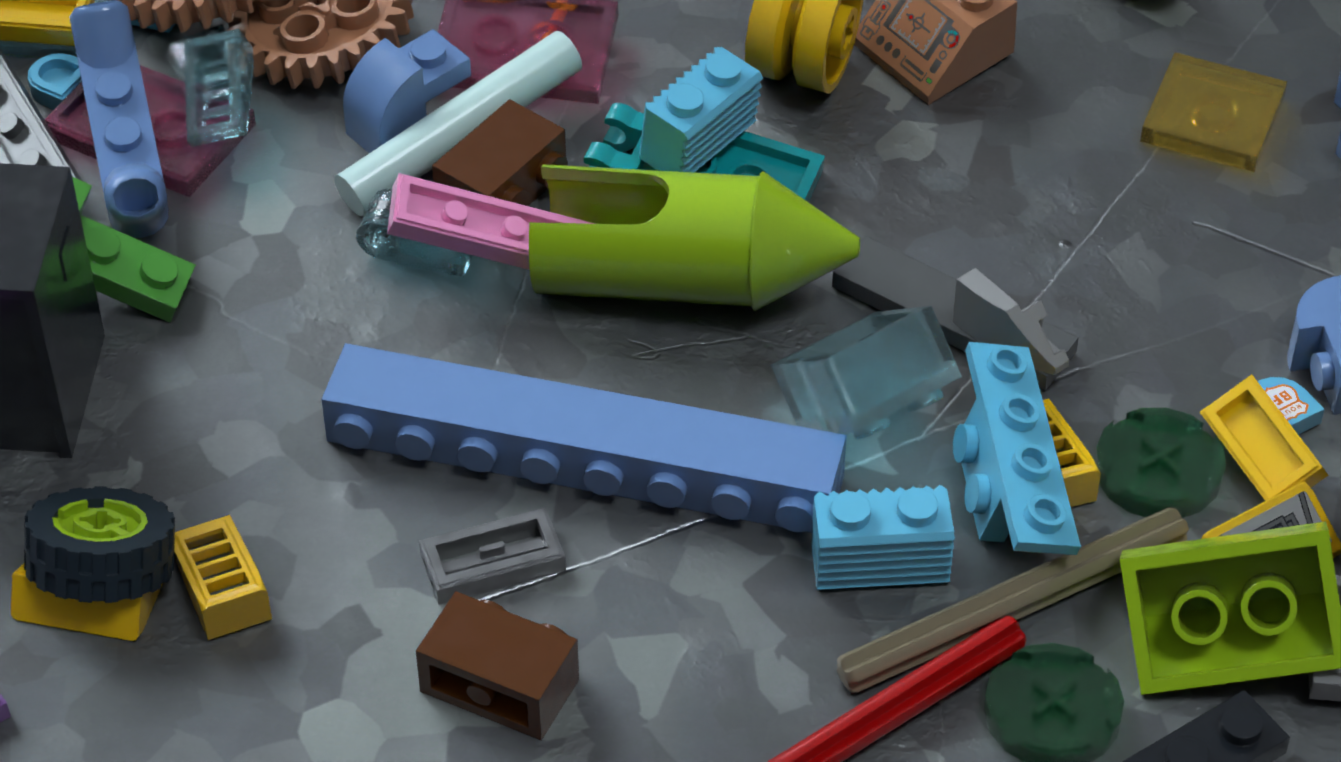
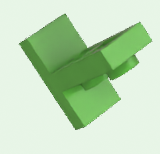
M72 177L96 291L170 323L196 264L83 216L82 212L92 185Z

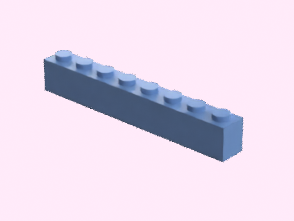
M345 343L321 399L327 442L342 444L353 449L364 448L401 455L412 460H428L465 467L475 472H492L524 478L539 484L550 483L592 491L602 496L614 495L646 501L666 508L677 507L715 514L730 520L741 519L783 527L793 532L805 531L812 533L814 496L819 491L827 496L832 491L840 494L844 479L847 437L844 434Z

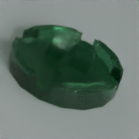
M1139 408L1128 412L1126 419L1117 422L1114 426L1113 420L1103 429L1096 446L1094 459L1101 473L1099 485L1111 501L1127 512L1148 517L1170 507L1177 509L1181 517L1184 518L1201 512L1217 498L1226 470L1224 447L1218 437L1215 435L1213 440L1210 434L1203 430L1204 423L1191 414L1170 408Z
M1047 643L1026 646L1012 653V659L1005 662L1001 667L999 663L990 674L985 695L984 713L989 732L1004 751L1023 762H1091L1103 756L1117 739L1124 707V698L1118 679L1109 668H1107L1106 673L1102 667L1095 664L1093 655L1077 647Z

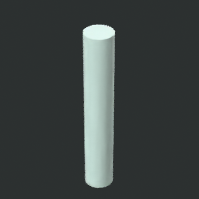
M554 31L335 175L334 182L340 196L355 214L363 216L371 208L377 206V204L372 205L374 200L382 199L385 201L392 196L393 184L398 173L420 178L432 170V165L509 99L527 107L581 71L582 60L577 48L564 33Z

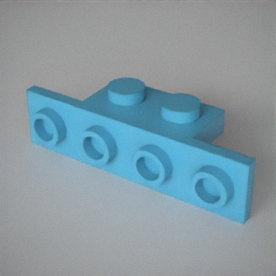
M969 342L965 353L976 400L965 423L959 424L955 430L953 455L956 462L962 464L966 481L965 506L967 511L974 515L979 541L1004 542L1008 534H1010L1013 551L1077 555L1081 544L1029 347Z

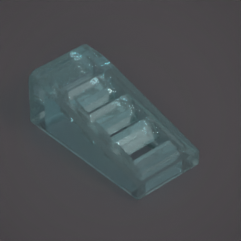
M239 28L184 41L186 128L189 145L194 147L247 135L254 70L252 45ZM228 67V71L212 74V70ZM229 83V87L210 91L212 86ZM229 99V104L208 108L209 103ZM230 115V120L206 125L207 120Z

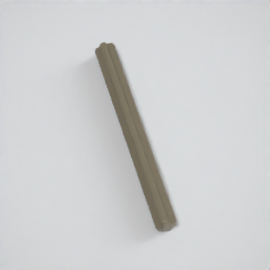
M1166 508L1082 546L1077 555L1064 554L840 655L837 659V674L849 692H860L942 654L998 618L1012 616L1016 620L1122 572L1120 565L1122 550L1186 541L1189 530L1188 524L1181 517L1177 509Z

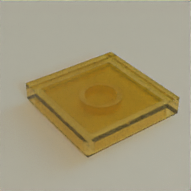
M1175 52L1142 126L1140 142L1255 172L1285 97L1288 81Z

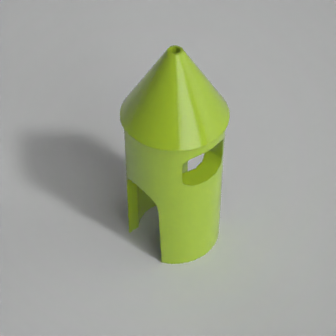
M543 164L541 166L542 179H546L549 188L550 212L595 224L529 222V270L532 288L536 294L749 306L756 312L859 257L860 237L764 171L759 176Z

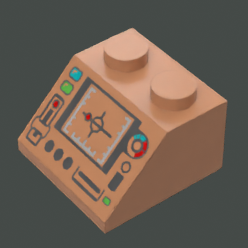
M875 0L859 25L854 45L923 102L930 105L1014 52L1017 1Z

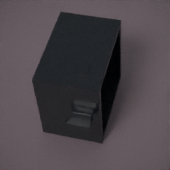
M0 163V449L60 453L61 458H72L105 333L70 167Z

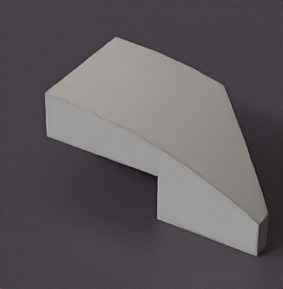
M977 268L956 279L952 322L980 343L1029 347L1034 368L1044 373L1056 375L1069 366V358L1065 350H1060L1046 338L1042 329L1043 318L1048 316L1041 300L1035 301L1021 310L1017 302Z

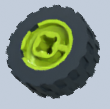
M94 486V488L82 489L80 487L69 489V491L50 494L48 498L35 502L32 505V510H27L25 514L24 570H26V577L30 582L34 581L36 587L44 592L48 591L55 594V597L76 599L79 602L105 601V603H112L123 599L132 600L140 598L148 592L153 593L161 588L162 583H167L171 579L172 571H174V514L168 511L166 504L162 501L154 500L153 496L145 493L139 494L125 488L112 489L104 486Z

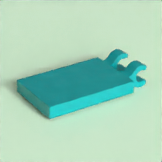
M613 103L604 120V124L609 125L610 128L603 139V143L592 142L583 158V163L588 164L589 167L656 170L642 161L639 155L644 113L638 112L623 103ZM743 131L701 166L696 173L759 176L764 171L809 202L822 175L825 156ZM632 148H635L631 155L623 153Z

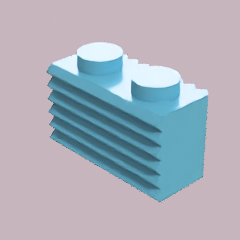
M714 47L713 53H706V59H699L698 65H691V71H684L683 77H676V83L669 84L668 90H661L660 96H653V102H645L639 150L640 159L659 171L696 172L757 121L754 115L758 113L756 106L759 105L757 98L761 96L758 90L762 88L760 81L764 79L761 72L725 48Z
M927 485L924 488L912 486L908 490L899 487L895 492L886 487L881 493L874 488L868 493L861 489L857 492L846 490L840 494L832 491L828 496L819 491L814 496L811 548L817 590L950 582L955 536L948 490L942 485H939L934 490Z

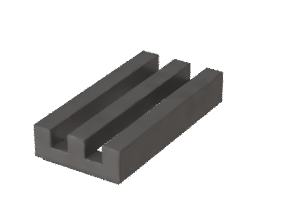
M546 507L419 540L420 555L423 564L427 566V575L430 583L434 585V593L438 605L449 602L455 591L470 597L566 571L565 554ZM541 534V537L505 546V543ZM479 550V553L441 563V560Z

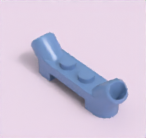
M119 0L75 7L69 19L108 218L113 229L133 238H144L155 234L164 227L168 220L169 208L129 9L127 5Z

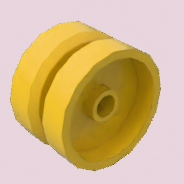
M754 0L745 41V62L759 70L763 77L778 81L784 79L793 70L798 86L830 94L837 87L852 53L859 28L863 0Z

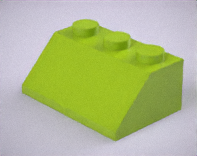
M1326 521L1122 550L1120 565L1141 695L1341 668V606L1329 529Z

